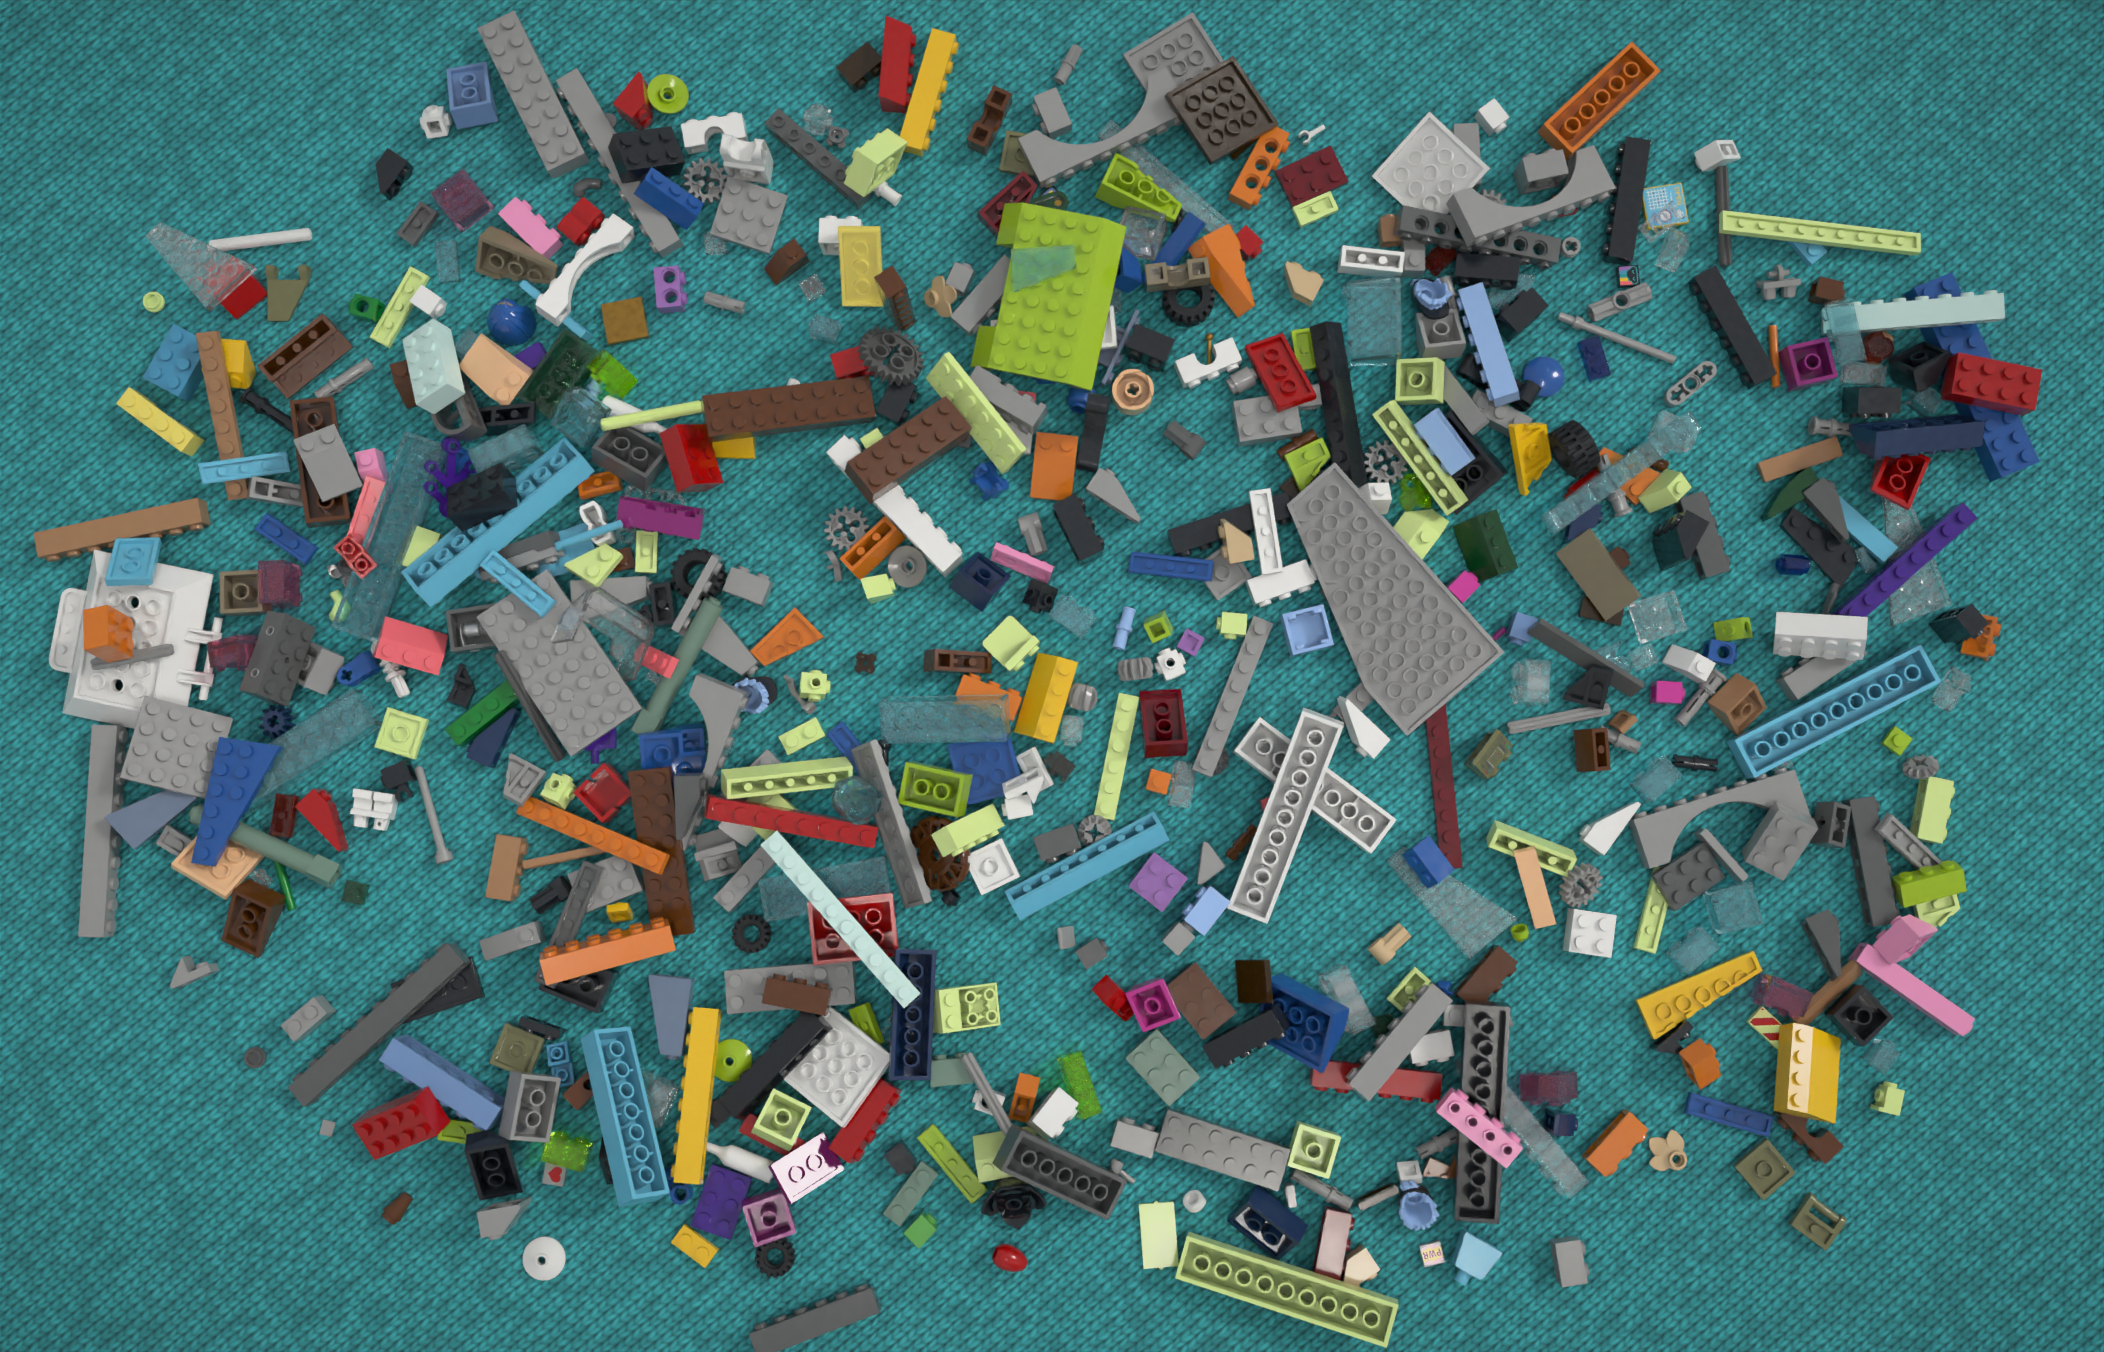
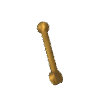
M1211 333L1205 335L1207 340V365L1211 364V340L1213 339Z

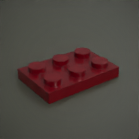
M1331 145L1275 171V176L1291 208L1329 191H1334L1349 182Z

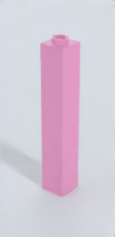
M1867 943L1858 944L1848 959L1849 961L1853 959L1858 963L1861 970L1954 1035L1964 1036L1971 1031L1972 1023L1975 1020L1974 1017L1898 964L1890 965L1871 945Z

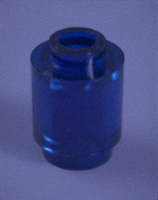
M1781 554L1776 559L1775 568L1780 575L1802 576L1809 572L1810 560L1808 557H1804V555Z

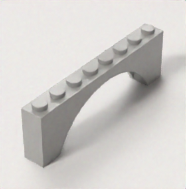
M1165 68L1148 77L1146 98L1137 116L1122 131L1108 139L1091 144H1067L1051 139L1038 130L1018 138L1019 147L1040 189L1052 187L1057 183L1056 181L1062 178L1068 179L1081 169L1087 170L1095 162L1100 160L1102 162L1106 161L1116 152H1125L1131 148V145L1137 142L1142 144L1154 134L1161 135L1173 125H1182V122L1165 98L1166 93L1177 88L1168 69Z
M1592 145L1576 151L1568 160L1569 173L1562 190L1558 195L1544 203L1528 207L1507 206L1493 202L1477 193L1474 189L1469 188L1454 193L1446 205L1467 247L1475 244L1480 246L1491 238L1497 240L1508 232L1513 234L1522 230L1525 226L1533 227L1542 220L1550 221L1561 213L1567 215L1578 207L1584 209L1595 201L1603 202L1610 197L1609 194L1616 187L1595 146Z
M702 673L696 675L689 696L699 707L707 727L709 741L708 756L702 773L705 774V778L708 780V790L705 791L704 798L687 835L682 838L684 851L696 842L697 834L695 832L697 827H700L704 821L705 816L702 813L706 805L707 796L719 781V776H717L719 768L722 769L725 765L727 757H724L726 750L730 749L733 744V731L738 729L741 723L739 715L741 710H745L749 701L746 698L747 691Z
M1779 768L1773 770V775L1767 776L1764 773L1755 777L1754 781L1747 782L1746 779L1733 783L1734 787L1728 789L1726 786L1713 789L1714 793L1709 795L1706 792L1693 795L1694 799L1687 801L1686 798L1674 801V806L1668 808L1665 804L1653 808L1654 812L1647 814L1646 811L1635 813L1633 815L1634 818L1629 820V825L1643 867L1650 869L1669 863L1674 844L1687 823L1702 811L1718 804L1741 802L1755 805L1768 812L1775 800L1811 817L1795 769Z

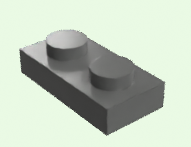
M420 201L396 234L416 247L439 214Z

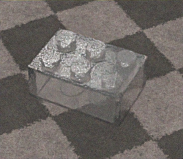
M1339 963L1318 974L1320 979L1317 982L1322 992L1327 993L1330 999L1350 1008L1344 1030L1345 1033L1348 1032L1351 1035H1355L1376 1024L1346 965Z

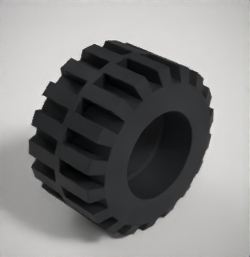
M1209 283V285L1164 290L1162 308L1165 309L1166 317L1169 315V320L1172 323L1176 321L1178 326L1185 324V327H1190V324L1197 326L1200 321L1203 323L1206 317H1209L1214 305V287ZM1183 290H1192L1200 297V303L1196 307L1185 308L1177 302L1176 295Z
M1571 420L1549 433L1550 450L1560 467L1570 476L1578 478L1599 465L1600 454L1597 445L1590 433L1577 421Z
M693 548V551L688 549L684 551V555L679 554L677 556L679 558L678 561H674L672 564L674 569H671L670 572L673 575L671 582L674 584L675 590L686 599H688L694 588L688 582L690 570L699 564L706 565L711 555H713L712 552L706 549L699 550L698 548ZM724 564L719 573L712 576L710 580L712 586L707 594H702L701 601L704 598L709 599L710 596L717 598L716 595L722 593L723 590L721 588L725 585V578H727Z

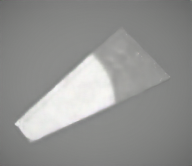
M161 222L145 235L210 312L257 270L253 265Z
M1883 498L1885 536L1899 547L1887 559V563H1889L1915 540L1923 530L1913 505H1911L1909 510H1906ZM1934 557L1889 596L1890 627L1952 605Z
M1405 847L1400 848L1386 860L1468 959H1471L1518 919L1450 875L1440 883L1427 889L1402 855L1408 850Z

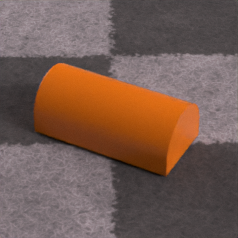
M609 471L590 475L588 479L578 485L581 500L623 490L622 479Z

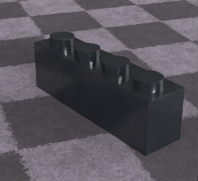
M1278 1003L1209 1039L1202 1048L1215 1069L1221 1065L1225 1068L1234 1063V1059L1238 1056L1241 1059L1252 1053V1049L1257 1047L1259 1050L1267 1046L1269 1040L1273 1038L1275 1040L1281 1039L1287 1034L1285 1031L1291 1025Z

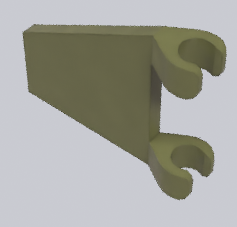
M266 265L268 321L290 322L310 281L311 268L307 265L298 266L300 280H277L279 275L278 267Z

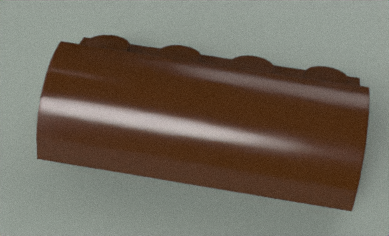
M322 313L258 364L257 367L277 386L287 399H290L354 347L341 333L342 331Z

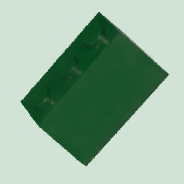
M1497 509L1452 526L1468 571L1477 577L1478 583L1518 569Z

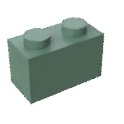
M967 1052L954 1053L955 1057H946V1054L933 1055L931 1087L974 1083L962 1061V1056L967 1054Z

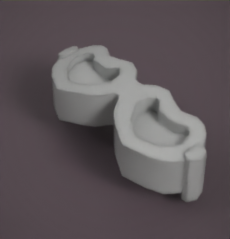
M833 550L824 552L832 562L831 565L826 566L827 570L834 568V583L843 580L842 568Z
M338 565L327 566L329 575L332 578H342L344 586L353 587L358 584L357 578L352 575H341L338 571Z

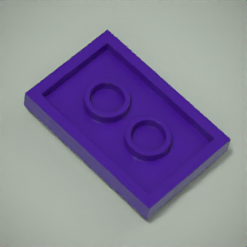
M712 1163L690 1226L731 1240L742 1211V1200L746 1199L753 1177Z

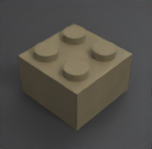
M264 570L219 572L220 614L227 616L266 615L267 611H272L270 572Z

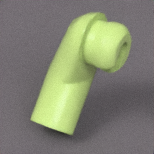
M335 590L330 593L335 604L329 614V618L333 622H338L344 618L348 604L340 590Z

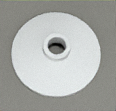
M546 1236L538 1237L531 1241L523 1253V1266L526 1272L537 1280L544 1281L556 1277L564 1268L566 1261L565 1250L560 1242ZM539 1257L545 1258L544 1264L539 1262Z

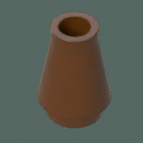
M403 1191L401 1195L383 1208L382 1217L393 1225L400 1222L413 1197Z

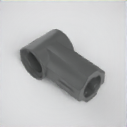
M1174 420L1163 433L1164 437L1178 446L1179 450L1191 460H1194L1207 444L1199 435L1193 432L1190 433Z

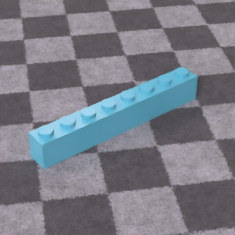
M1153 811L1011 887L1005 893L1019 920H1022L1169 841V838Z

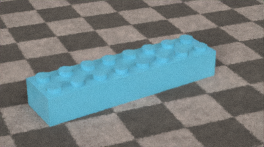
M631 1026L593 1030L581 1038V1043L618 1206L624 1207L657 1201L670 1194Z

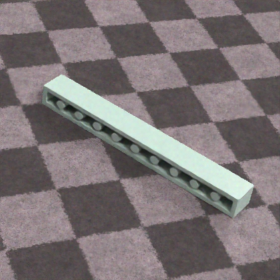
M778 831L761 844L763 849L903 1008L921 994Z

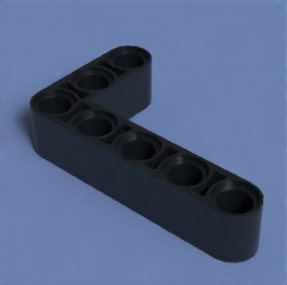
M1094 393L1088 394L1077 470L1097 472L1108 418L1110 396Z

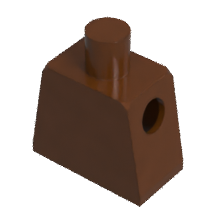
M588 1071L562 1095L576 1110H583L594 1098L592 1088L588 1089L587 1083L590 1081Z

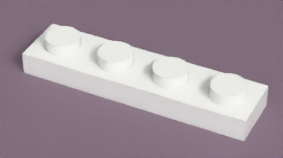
M1271 489L1249 491L1261 575L1283 572Z

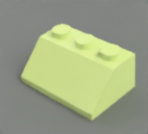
M1029 1126L1021 1127L1037 1135V1133ZM997 1131L972 1136L979 1183L1013 1177L1001 1171L993 1164L1005 1139L1003 1132Z

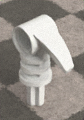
M377 640L374 641L371 646L372 654L374 652ZM381 659L382 662L379 665L380 667H385L383 673L388 674L385 677L386 682H392L399 698L409 695L410 691L403 678L406 675V671L399 669L402 665Z

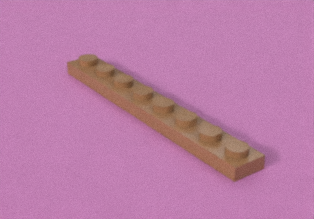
M220 331L195 333L220 460L244 457ZM248 478L224 481L228 500L247 498Z

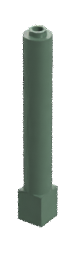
M712 596L709 599H703L673 655L679 661L671 678L662 676L648 704L641 710L631 729L633 732L639 735V733L659 731L667 717L665 715L723 609L720 605V600Z
M204 804L194 806L189 813L190 822L197 826L200 825ZM241 821L238 822L240 825L237 830L233 831L229 838L230 841L306 875L309 880L329 889H332L342 873L340 864L319 854H316V856Z

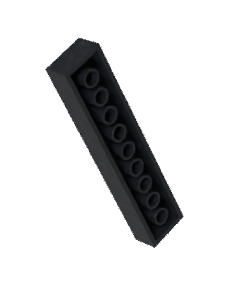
M1464 1000L1459 1089L1469 1097L1467 1100L1471 1104H1479L1486 1110V1116L1490 1119L1495 1117L1504 1125L1511 1007L1506 1002ZM1458 1129L1452 1210L1454 1221L1499 1224L1502 1165Z

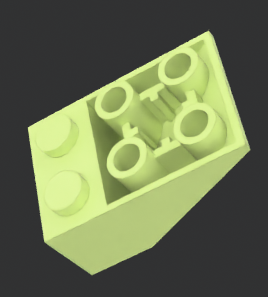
M997 983L935 989L933 1033H950L1001 1025Z

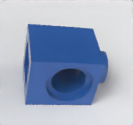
M1710 639L1704 642L1702 656L1715 662L1717 665L1729 666L1736 661L1738 652L1735 650V643ZM1718 648H1721L1724 651L1723 658H1720L1718 656Z

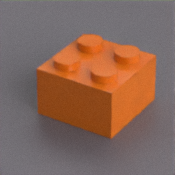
M109 605L83 610L84 651L108 663L133 658L134 642L132 640V630L134 624L132 618Z

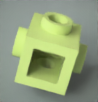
M811 670L809 673L802 672L800 676L799 698H808V701L819 702L821 699H825L826 693H830V681H827V674H822V671Z
M553 773L545 782L544 789L540 795L548 803L565 810L569 802L574 799L575 794L573 792L577 787L572 782L573 779L568 775L562 774L560 776Z

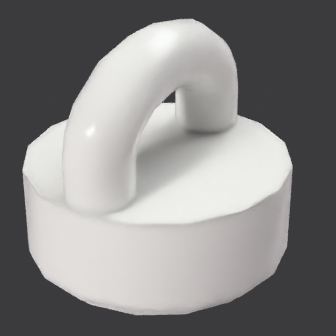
M1191 1190L1183 1197V1205L1191 1213L1200 1211L1206 1204V1199L1198 1190Z

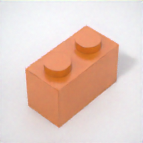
M1698 1039L1679 1052L1687 1076L1700 1090L1721 1076L1719 1070L1720 1063L1715 1058L1716 1051L1709 1043L1705 1044L1701 1039Z

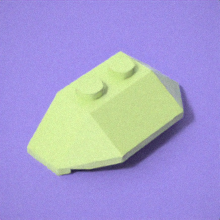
M1433 509L1408 511L1403 513L1393 528L1415 553L1423 559L1440 537L1449 521Z

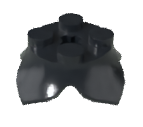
M1016 1177L1002 1178L994 1181L992 1192L985 1199L981 1214L994 1216L999 1212L1005 1223L1019 1230L1030 1219L1032 1209H1042L1047 1205V1202L1042 1194L1034 1189L1033 1185Z

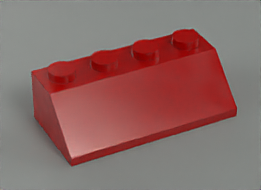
M888 16L885 17L878 97L882 112L907 113V106H909L911 94H908L909 86L912 87L913 74H910V68L914 67L915 54H912V47H916V34H913L912 26Z

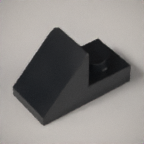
M1683 1020L1651 1044L1650 1048L1658 1052L1679 1054L1683 1047L1678 1041L1686 1039L1690 1035L1689 1031L1694 1027L1689 1021Z

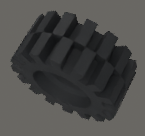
M746 915L735 922L732 929V940L735 941V946H738L739 950L745 951V953L759 952L766 948L767 944L771 941V926L760 915ZM750 925L756 926L760 931V936L755 942H749L744 937V931Z
M786 1237L761 1245L756 1250L755 1261H757V1269L760 1268L762 1274L766 1273V1277H781L794 1264L796 1257L794 1255L795 1248H792V1242L789 1243ZM774 1248L779 1249L783 1253V1261L777 1265L770 1263L767 1258L768 1251Z

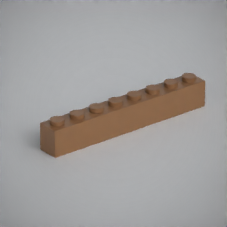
M194 498L35 532L33 534L37 557L46 559L47 562H56L65 556L74 558L81 556V553L84 552L93 553L94 550L101 551L102 548L107 547L113 549L116 538L160 537L162 539L163 535H182L183 531L186 530L201 531L203 527L210 526L211 524L207 502Z

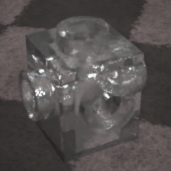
M812 104L808 110L805 109L803 115V122H805L804 130L809 131L813 135L824 136L828 129L831 130L833 124L832 110L827 109V106L824 104Z

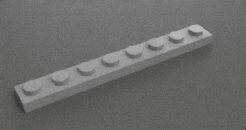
M1253 616L1192 771L1209 778L1212 777L1273 623Z

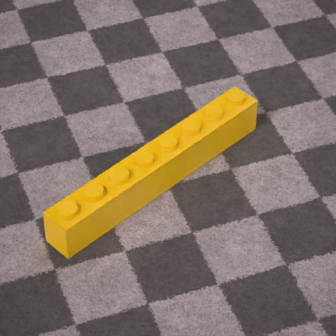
M693 1007V1012L689 1013L688 1024L691 1025V1031L686 1036V1046H689L688 1055L684 1056L683 1061L686 1075L681 1080V1089H684L683 1098H680L678 1110L681 1111V1119L677 1120L676 1133H679L678 1142H675L673 1155H676V1163L672 1164L671 1177H674V1183L703 1184L722 1010Z

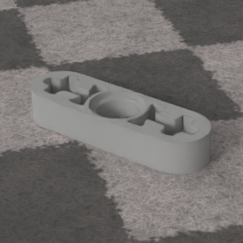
M1704 361L1665 392L1663 397L1665 404L1669 407H1677L1716 375L1717 368L1715 364L1710 361ZM1709 368L1710 371L1708 372V374H1705L1701 378L1697 376L1704 369ZM1686 379H1692L1695 382L1694 389L1686 388ZM1681 390L1683 393L1672 401L1670 399L1672 394Z

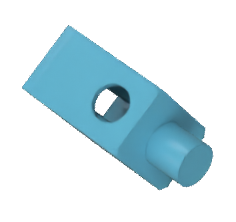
M1462 1228L1451 1258V1262L1460 1268L1454 1280L1466 1286L1471 1275L1482 1280L1500 1258L1502 1252Z

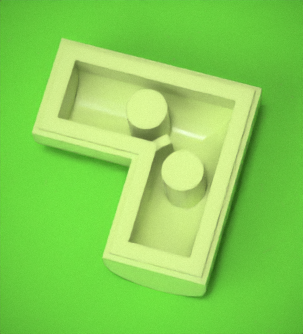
M1413 967L1386 999L1401 1011L1408 1001L1413 1002L1417 998L1414 995L1422 985H1428L1431 981L1416 967Z

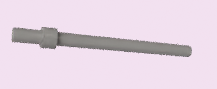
M1559 312L1557 320L1570 324L1572 328L1577 330H1586L1671 364L1676 360V356L1586 322L1582 317H1573L1563 312Z

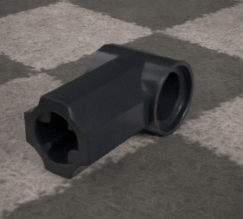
M565 875L552 881L548 885L549 887L530 899L532 907L539 915L557 903H562L568 899L572 886Z

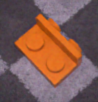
M1981 614L1989 624L1983 628L1984 633L1973 639L1971 637L1963 641L1960 653L1983 658V661H1988L1989 656H1994L1996 644H1993L1994 636L1999 637L2001 624H1998V617Z

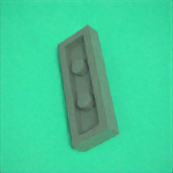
M921 1160L883 1214L898 1226H901L939 1173Z

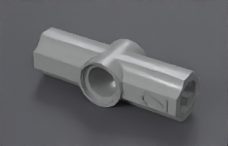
M1645 282L1625 291H1618L1610 297L1588 305V316L1595 323L1614 314H1621L1629 308L1651 300V288ZM1616 299L1622 300L1624 305H1617Z

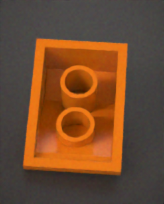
M1037 432L1030 498L1061 501L1072 495L1078 436Z

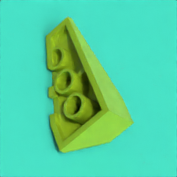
M1115 153L1095 197L1115 207L1175 222L1182 204L1164 188L1160 189L1152 182L1154 179L1151 176L1143 174L1135 162Z

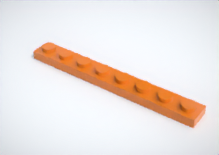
M530 796L523 807L519 806L516 811L521 816L662 875L670 857L665 852L533 796Z

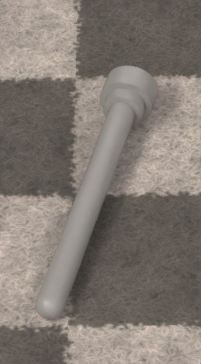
M417 766L415 773L437 848L436 856L434 857L437 865L453 861V855L445 847L424 769L422 766Z

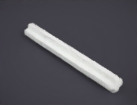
M309 228L216 239L209 241V249L212 252L308 241L312 239V232Z

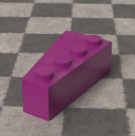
M621 496L619 498L617 520L622 521V528L633 529L636 527L646 532L656 531L666 535L699 540L702 534L705 509Z

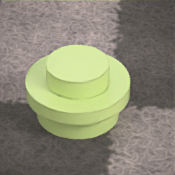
M149 292L143 297V305L150 312H159L165 305V299L158 292Z

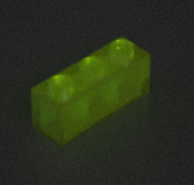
M1074 1050L1058 1056L1057 1060L1069 1096L1079 1103L1076 1107L1078 1110L1076 1113L1077 1118L1084 1120L1102 1113L1082 1052Z

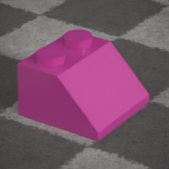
M1163 978L1147 980L1133 986L1125 993L1143 1032L1181 1018Z

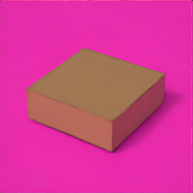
M1622 709L1608 722V725L1611 729L1624 734L1638 719L1635 715Z

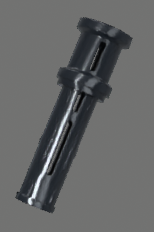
M251 387L242 393L240 397L242 404L249 405L257 414L266 415L294 435L292 418L270 404L268 398L261 397Z

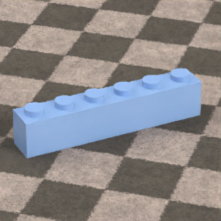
M1483 282L1458 290L1459 298L1456 299L1459 311L1463 310L1465 314L1462 317L1465 329L1469 328L1471 334H1468V339L1471 347L1475 346L1477 351L1474 352L1477 365L1481 364L1483 369L1480 371L1482 382H1487L1489 387L1485 389L1488 400H1493L1495 407L1520 400L1519 390Z

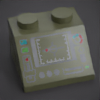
M1498 729L1488 731L1463 765L1483 780L1489 777L1492 779L1499 771L1497 766L1500 762H1505L1511 755L1510 749L1513 745Z

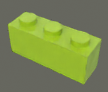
M1954 860L1943 861L1934 866H1924L1919 870L1911 872H1901L1899 875L1891 877L1895 888L1894 899L1903 908L1967 891L1964 869Z

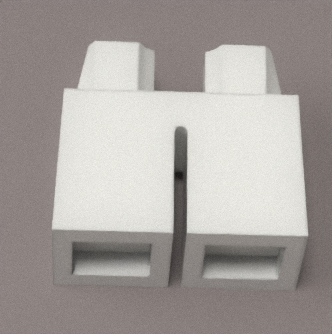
M353 789L352 797H354V804L350 814H354V826L367 828L369 817H374L373 829L387 831L390 820L395 819L398 806L395 794Z

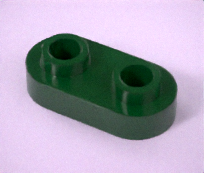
M1055 191L1036 197L1029 204L1065 211L1069 202L1065 193ZM1056 200H1061L1062 205L1056 206L1054 202Z

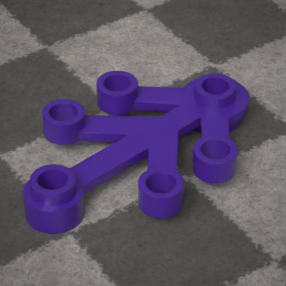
M451 436L445 437L441 442L442 450L447 453L446 476L439 470L436 462L428 460L424 463V470L432 474L446 488L444 496L438 491L436 483L427 481L423 485V490L439 502V511L446 518H449L447 516V488L454 483L463 481L470 473L474 474L479 470L477 462L468 460L465 463V467L455 475L456 453L460 450V442ZM455 443L454 449L451 450L450 445ZM474 463V469L470 470L469 466ZM430 464H434V468L432 470H429L428 468ZM432 484L433 489L428 491V486Z

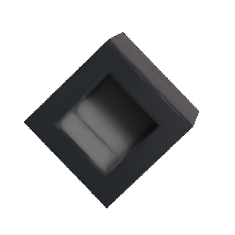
M902 1139L883 1155L899 1176L903 1173L908 1175L916 1168L914 1164L918 1159Z

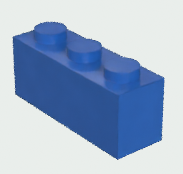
M652 167L640 181L634 192V195L685 230L694 222L704 205L703 202Z

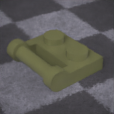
M1809 1192L1804 1196L1802 1204L1788 1224L1827 1251L1847 1219L1843 1215L1833 1212L1818 1201L1813 1193ZM1814 1207L1833 1221L1832 1226L1829 1227L1810 1213V1208Z

